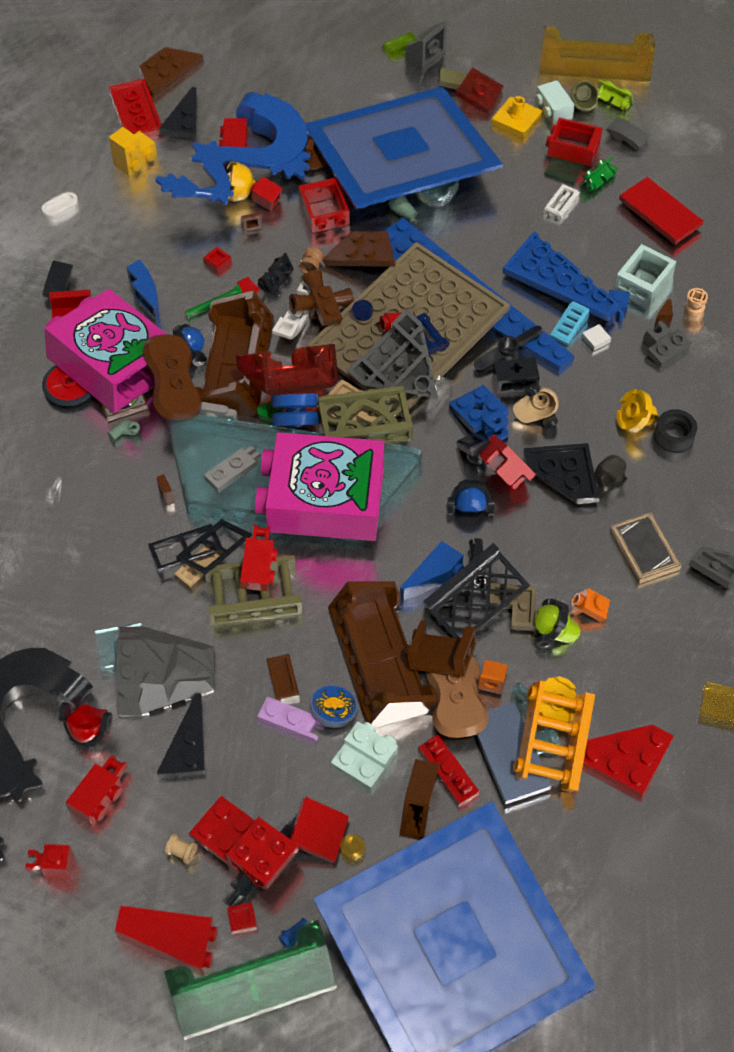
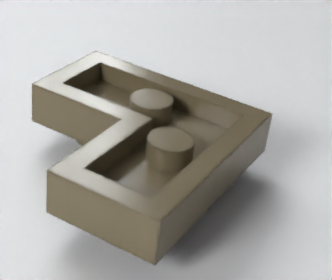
M491 583L490 589L504 590V584ZM507 584L506 590L517 591L522 585ZM530 586L505 607V609H512L511 629L534 631L537 587ZM490 593L489 605L499 606L503 602L504 594Z

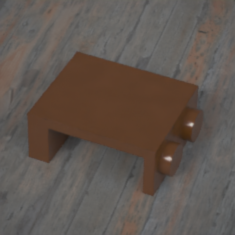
M421 620L418 628L413 631L411 645L406 647L405 657L409 660L410 669L465 677L477 645L475 627L466 626L462 638L458 639L427 634L426 623L424 620Z

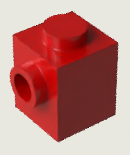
M262 176L259 182L255 181L251 187V200L271 212L280 200L283 188Z

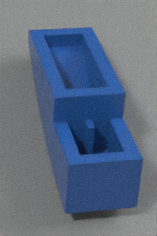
M139 259L126 267L133 296L158 321L160 319V308L156 286L148 269Z

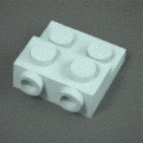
M357 722L344 739V745L331 761V767L372 791L397 756V742L388 734L381 736L376 733V728L372 724Z

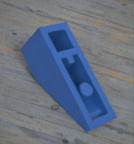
M441 541L400 587L401 600H407L445 584L464 568V555Z

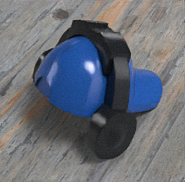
M189 324L177 325L172 329L173 335L183 338L189 345L192 353L191 362L195 366H202L207 362L205 354L201 352L204 346V337L199 329L191 327Z
M476 479L460 481L453 489L451 496L447 497V515H453L455 505L458 510L470 512L483 511L487 507L488 516H494V497H491L488 488L482 481Z

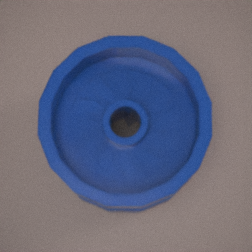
M318 394L271 395V407L285 408V412L272 414V426L286 425V428L320 424L318 412L305 411V407H316L319 405Z

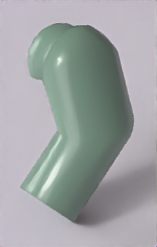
M123 420L109 430L107 434L114 441L121 435H136L140 430V425L135 421Z

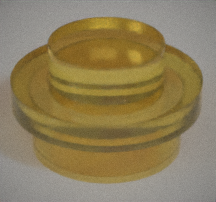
M356 834L344 837L340 845L342 854L348 859L360 858L364 854L366 847L363 838Z

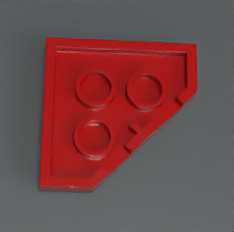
M652 724L589 739L586 744L583 767L642 798L674 735Z

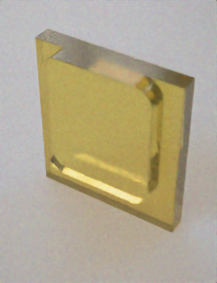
M706 681L700 717L734 725V688Z

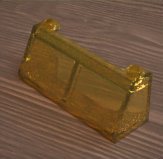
M543 26L540 74L650 82L655 52L653 33H639L634 37L633 44L560 39V31L556 27Z

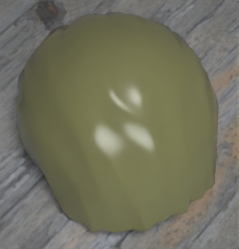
M585 80L573 86L570 99L575 104L574 107L576 109L589 111L598 104L599 91L592 82Z

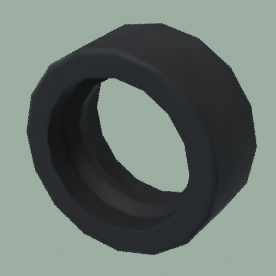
M679 409L665 411L657 420L654 431L655 439L659 445L670 451L688 449L694 442L698 429L697 422L686 411ZM669 423H676L685 427L689 433L684 437H673L667 434L663 427Z

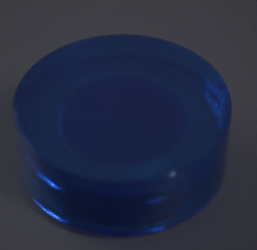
M367 300L355 302L352 307L354 318L359 321L369 320L373 315L372 304Z

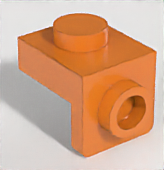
M587 588L574 595L571 602V614L576 616L583 612L602 622L607 618L610 600Z

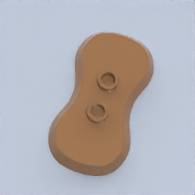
M472 655L465 677L425 671L427 680L436 692L438 700L432 716L433 724L438 732L453 738L469 737L482 732L488 724L489 714L477 691L480 676V665L477 659Z

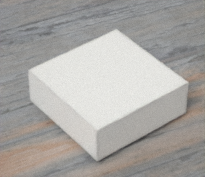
M600 325L582 333L583 340L593 351L611 342V337Z

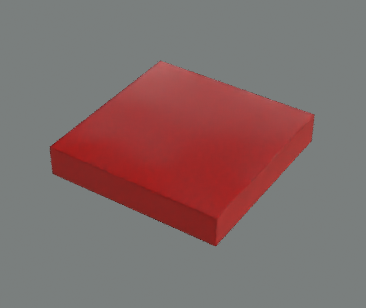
M305 796L302 798L289 839L296 843L300 850L329 863H334L349 816Z

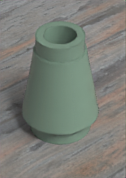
M405 196L393 198L389 201L388 206L391 208V211L409 221H412L418 214Z

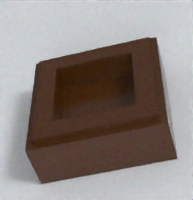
M165 475L157 476L158 490L165 504L170 505L174 503L172 489Z

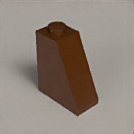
M415 759L404 799L399 835L416 839L424 838L437 782L439 764Z

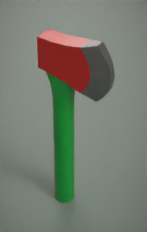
M249 277L237 281V286L232 290L184 311L188 319L210 309L211 301L253 290L262 300L265 292L256 286Z

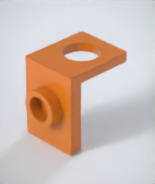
M485 660L482 674H480L478 690L501 695L508 665Z

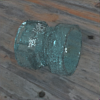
M545 727L543 731L539 732L536 730L535 739L560 745L556 729ZM535 749L538 755L545 752Z

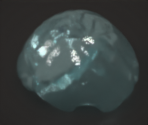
M458 181L415 193L427 206L433 208L444 207L457 193Z

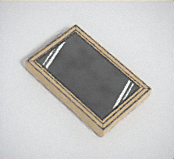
M651 512L610 527L613 537L639 584L680 570L681 564Z

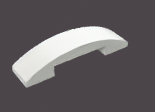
M302 281L297 289V294L309 295L310 290ZM289 308L284 318H279L272 330V334L292 340L310 317L309 311L306 310L292 314Z

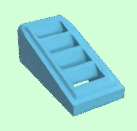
M572 301L550 336L568 346L588 320L589 309ZM561 330L569 335L567 336L559 331Z

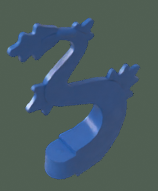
M248 92L243 96L237 107L236 116L237 118H247V126L251 127V131L267 136L273 141V144L264 148L218 147L216 141H211L208 145L195 142L192 144V148L196 154L191 157V161L201 163L202 168L216 186L212 188H199L186 176L183 175L180 178H176L173 174H168L166 177L157 176L155 182L162 186V192H172V198H209L211 202L218 200L223 205H227L228 197H233L234 192L230 190V180L223 165L229 164L231 161L239 162L247 167L270 169L272 175L282 171L288 179L292 175L304 179L305 173L303 170L308 171L310 168L309 164L304 161L310 160L311 157L310 154L305 152L307 143L306 124L291 104L267 93L263 96L258 93Z

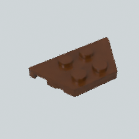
M164 47L139 65V69L146 81L151 96L155 97L204 60L203 55L199 53Z
M351 231L323 258L325 266L395 267L396 265L388 231Z

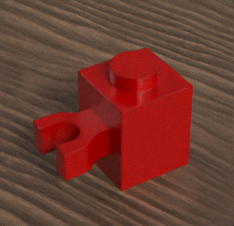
M44 844L43 854L37 850L28 849L27 854L29 858H37V860L32 864L26 863V871L34 872L41 869L45 879L71 880L74 854L70 845Z

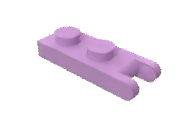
M270 697L266 698L257 716L260 722L314 743L318 740V736L311 733L314 724L324 726L320 724L321 721L317 718L315 720L311 713Z

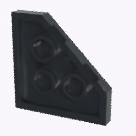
M588 443L524 448L525 464L536 474V478L576 504L599 501Z

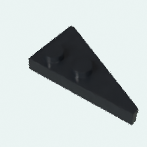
M191 87L159 129V135L195 139L197 87Z
M201 693L194 695L157 771L158 778L205 774Z

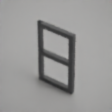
M221 519L176 556V560L206 575L242 545L246 538H250L252 534ZM222 526L243 536L228 549L207 540ZM200 544L221 553L206 568L186 558Z
M208 524L149 543L148 547L156 564L157 571L160 572L184 563L176 560L161 565L154 548L180 540L183 549H186L188 546L185 538L204 533L213 525ZM215 532L212 535L215 544L222 547L220 540ZM210 549L195 555L190 553L186 558L194 561L219 552Z

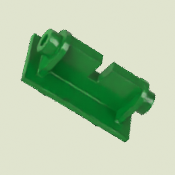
M613 157L607 161L601 160L595 166L596 170L592 171L590 169L582 176L584 180L579 186L585 183L588 191H595L604 184V181L606 182L614 176L617 167L610 163Z

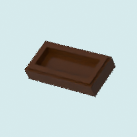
M286 654L267 658V666L275 699L280 702L300 699L290 655Z

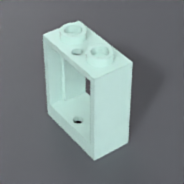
M641 244L618 272L614 288L630 292V296L650 305L673 276L677 261ZM639 261L662 272L653 284L630 274Z

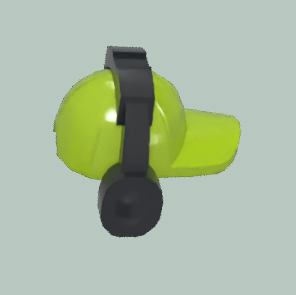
M551 598L544 600L542 607H539L536 611L535 625L539 633L542 634L537 638L536 646L541 649H550L554 646L555 640L565 643L574 642L579 637L581 631L579 625L570 618L569 606Z

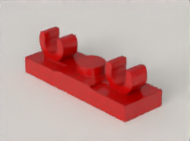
M439 735L418 746V751L425 761L439 764L437 777L459 807L479 795L480 791Z

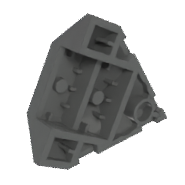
M406 308L392 323L390 330L364 356L361 355L347 371L363 386L380 389L391 386H404L405 393L438 399L422 323Z

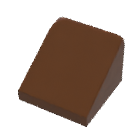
M261 212L241 216L240 223L243 232L262 228Z
M667 299L658 312L654 325L655 328L659 321H662L668 328L670 327L673 317L671 299Z

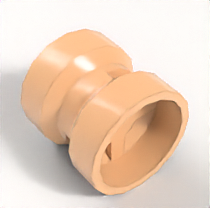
M701 288L689 290L684 305V310L688 315L697 317L703 314L708 299L707 292Z

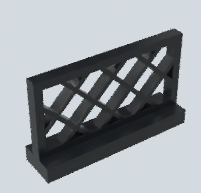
M492 543L423 602L428 612L432 613L453 638L461 639L454 631L455 623H468L469 627H471V624H476L474 626L476 633L527 590L530 584L501 554L500 549ZM500 560L505 565V574L491 573L492 565ZM477 577H488V588H474V580ZM491 577L505 578L504 590L490 589ZM507 578L517 579L522 586L517 591L506 590ZM461 591L471 592L470 604L456 603L457 594ZM473 592L487 593L486 605L473 604ZM490 593L504 594L503 602L499 606L489 605ZM443 606H453V617L442 618L437 611ZM456 607H469V620L455 619ZM472 608L486 609L485 618L482 620H471ZM489 609H494L491 613L488 614ZM447 622H452V628Z

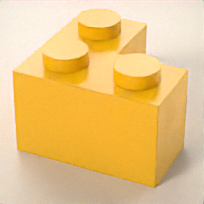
M122 127L109 136L113 164L128 176L140 170L141 167L157 156L155 142L140 131L132 134Z

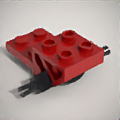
M220 796L192 828L189 836L226 863L229 869L237 875L230 884L233 889L223 899L226 905L232 907L240 895L246 897L255 886L267 890L299 851L298 845L289 839L297 813L294 814L287 824L280 823L275 829L259 816L254 820L226 798Z

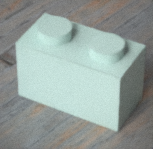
M558 80L537 86L535 102L543 110L544 116L550 120L552 125L557 123L559 117L568 120L573 118L575 104Z

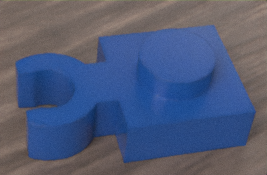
M609 289L608 294L619 302L618 309L612 316H617L619 323H622L624 313L627 312L630 292Z

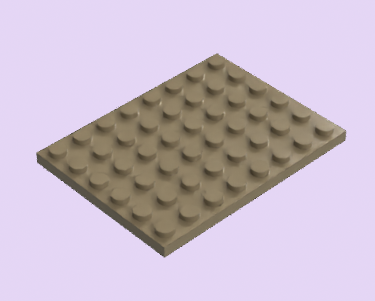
M415 242L395 261V267L390 266L341 312L343 317L341 324L328 325L307 347L310 352L364 391L380 389L363 386L347 369L361 355L364 356L387 333L381 330L380 316H383L384 313L403 312L407 308L422 323L436 384L510 310V304ZM405 393L408 409L422 396ZM392 403V404H393L392 411L397 410L398 407H399V404H398V403Z

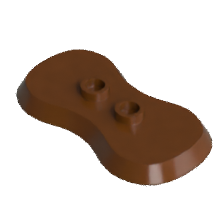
M160 334L148 338L143 346V356L154 376L153 404L157 412L162 417L174 421L189 420L196 417L201 411L202 399L190 375L192 353L189 345L183 338L171 334Z

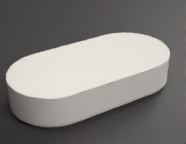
M65 192L49 200L41 207L43 217L47 220L60 218L78 207V198L72 192Z

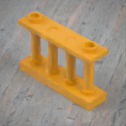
M540 680L533 683L528 689L527 699L529 700L520 753L513 767L514 772H516L515 779H526L528 773L559 780L561 783L560 790L567 792L578 791L595 694L585 692L573 699L543 691L545 681ZM541 701L572 708L574 711L573 721L569 723L539 715ZM537 725L568 732L570 735L569 745L565 747L535 739ZM532 749L564 756V759H566L564 769L560 771L530 763Z

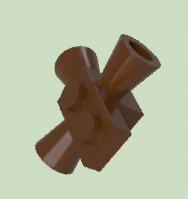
M313 270L303 276V282L310 290L309 295L290 294L289 307L291 313L297 314L308 310L311 319L319 318L322 326L341 324L343 317L339 307L347 308L354 301L352 290L347 288L333 293L331 286H323L321 271Z

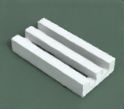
M562 184L544 208V214L551 213V217L558 216L557 219L561 221L579 197L580 191ZM564 191H567V193L564 195V197H562L558 205L555 208H552L558 201V199L561 197V195L564 193Z

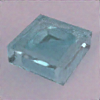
M518 682L512 689L511 699L527 711L529 700L527 699L528 689Z

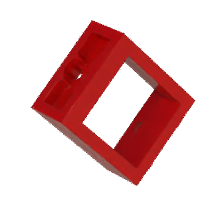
M559 117L557 123L552 125L551 136H548L546 139L545 147H548L547 156L592 166L601 143L603 128ZM561 136L589 144L585 148L558 140Z
M336 178L299 186V200L312 233L350 225V211ZM331 198L335 199L339 211L313 216L309 203Z

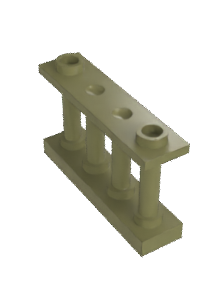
M281 555L277 557L276 563L272 562L271 570L275 571V573H281L283 597L270 598L268 590L260 591V600L247 601L246 589H242L240 585L243 562L218 564L205 575L206 582H213L215 605L208 607L211 626L303 614L301 594L293 595L290 571H296L295 555ZM222 580H236L237 603H224Z

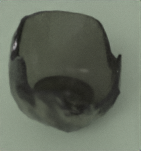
M610 455L597 465L594 473L597 484L609 493L621 489L628 479L625 476L626 462L617 455Z

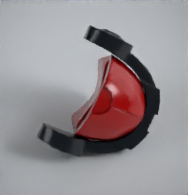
M63 702L59 709L58 718L59 721L63 722L71 741L76 744L95 746L105 733L110 730L113 714L108 712L107 709H98L86 704L81 705L71 713V704Z

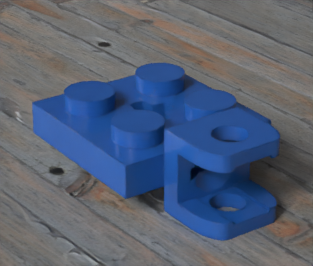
M485 385L449 402V409L472 433L482 429V434L487 439L495 432L501 433V435L497 436L500 440H504L509 436V432L505 427L508 426V418L506 417L508 416V408Z

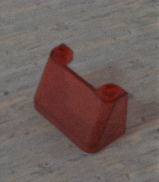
M335 344L297 348L291 355L292 366L282 367V361H275L271 358V351L236 355L238 371L267 395L331 388L338 382Z

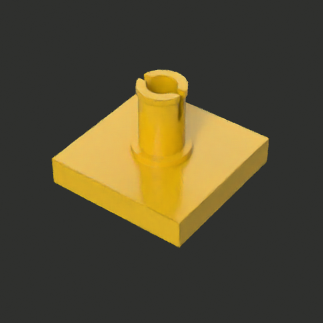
M510 96L494 115L491 124L524 139L542 117L543 110L525 103V99L521 96L514 98Z

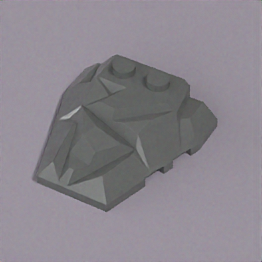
M144 626L120 627L119 638L117 639L116 673L118 717H143L149 715L150 711L164 707L166 709L171 707L173 703L185 700V702L190 701L195 694L201 693L204 696L213 693L214 646Z

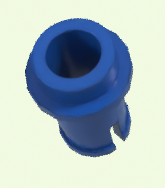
M302 918L287 931H281V935L278 938L285 949L295 948V944L313 932L310 924L300 930L308 923L305 918Z

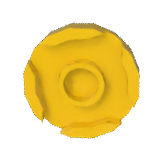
M637 389L626 392L620 400L623 403L621 409L617 410L616 413L619 427L629 432H637L645 425L656 423L659 418L657 408L652 405L650 395L643 390Z
M553 677L544 680L543 691L573 699L577 697L576 687L568 679ZM541 701L539 715L571 722L574 718V711L572 708Z

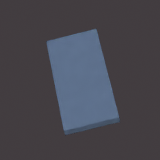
M515 702L488 710V724L482 732L476 734V737L505 805L551 790V784L547 777L528 773L526 779H515L516 772H514L513 767L516 758H519L525 726ZM532 749L530 763L543 766L536 750Z

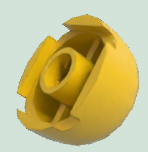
M231 161L226 170L230 171L228 178L230 180V190L234 192V196L228 197V201L239 202L249 196L251 187L256 180H253L252 172L246 165Z

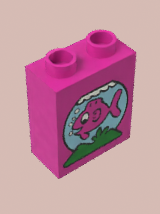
M107 289L96 297L89 296L85 298L78 308L63 317L56 316L52 318L44 328L47 358L113 413H116L155 387L153 373L143 356V346L148 338L166 333L112 290Z
M277 432L275 449L263 450L261 475L269 476L270 482L269 487L258 486L256 514H266L267 526H270L271 533L376 541L384 471L385 441Z

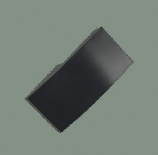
M53 260L43 289V297L49 298V292L66 291L67 284L69 285L73 264Z

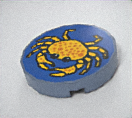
M326 685L318 688L313 693L309 709L313 718L321 721L320 724L326 727L339 728L348 725L355 718L358 704L355 696L346 688L337 685Z

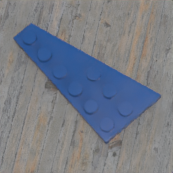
M535 231L503 267V274L569 304L574 301L588 308L589 313L606 321H609L618 309L619 302L605 290L596 287L591 278L583 276L578 267L560 252H555L551 248V244L541 240L539 234Z

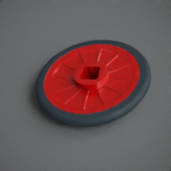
M56 365L43 378L42 389L44 395L57 405H78L92 396Z

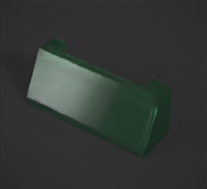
M319 920L304 924L299 928L296 935L298 945L196 979L192 971L184 966L164 971L184 1040L336 989L329 952Z

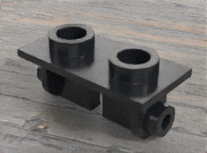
M284 253L279 258H275L273 264L268 268L269 272H265L258 279V287L261 289L268 288L271 295L293 270L287 253Z

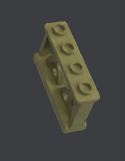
M391 386L389 388L369 389L367 391L318 397V408L324 436L385 441L384 444L413 440V425L410 419L404 386ZM392 403H398V404H399V407H398L397 410H395V411H393V412H389V411L392 410V408H393V404H392ZM362 408L379 415L372 422L371 426L363 427L359 422L350 419ZM333 411V414L340 419L331 418L327 413ZM402 413L404 422H398L395 417ZM328 423L337 425L336 431L330 432Z

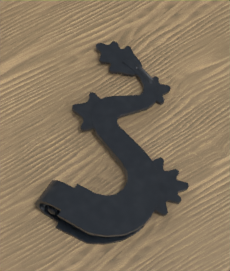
M27 648L14 651L0 659V798L12 795L17 802H21L27 790L40 788L43 785L41 779L34 774V768L38 764L37 760L34 758L24 761L21 752L5 727L3 716L6 707L21 696L33 695L42 697L56 706L60 702H68L71 704V708L75 709L93 689L92 684L85 677L69 668L72 664L71 661L46 648ZM0 837V861L5 858L4 853L1 851V846L4 843L2 837Z

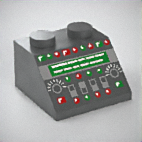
M443 21L431 26L423 33H420L412 42H409L405 48V61L420 70H424L445 52L447 23Z

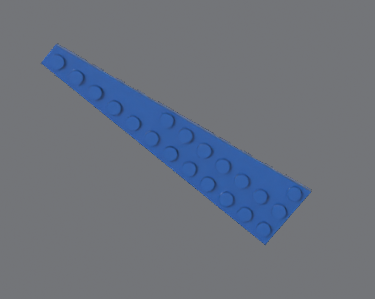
M405 218L400 219L384 230L388 231L395 261L417 242L506 301ZM510 304V310L490 331L493 333L498 332L504 337H517L537 325ZM545 331L521 346L523 351L533 355L558 372L574 361V355Z

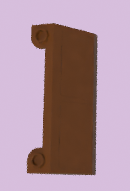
M253 290L211 301L208 316L210 321L215 324L203 387H196L202 402L227 406L228 409L236 410L237 415L241 416L257 415L274 319L272 312Z
M347 581L330 603L328 609L365 721L374 727H379L427 713L438 700L432 686H422L417 670L410 669L409 660L405 657L408 644L395 610L401 599L395 581Z

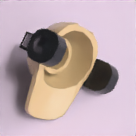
M537 382L528 385L525 388L527 395L513 405L515 416L523 423L543 419L542 422L545 428L555 426L558 423V419L554 414L559 406L557 395L552 389L541 387Z

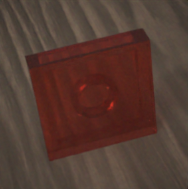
M472 67L455 96L488 114L504 86Z

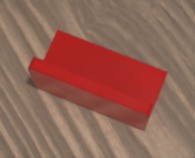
M91 289L49 292L52 318L56 316L63 317L78 308L85 298L92 296Z

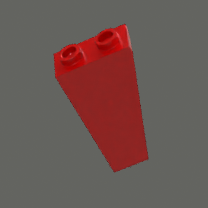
M120 905L115 928L118 939L199 976H205L206 968H211L213 952L209 951L211 942H216L218 930L217 927H214L212 917Z

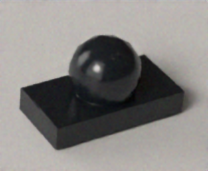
M476 433L457 440L458 449L467 453L469 462L476 465L484 463L479 455L490 445L489 440Z

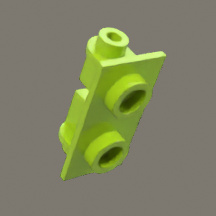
M599 80L600 89L597 88L599 91L598 99L608 103L612 97L611 105L621 110H627L630 103L633 104V96L629 90L615 87L610 81Z

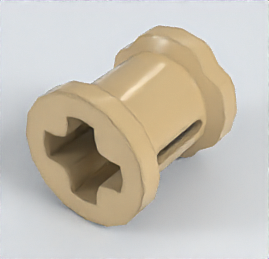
M174 833L167 842L164 852L168 856L172 854L183 859V863L188 865L196 854L198 844L184 841L179 838L178 834Z

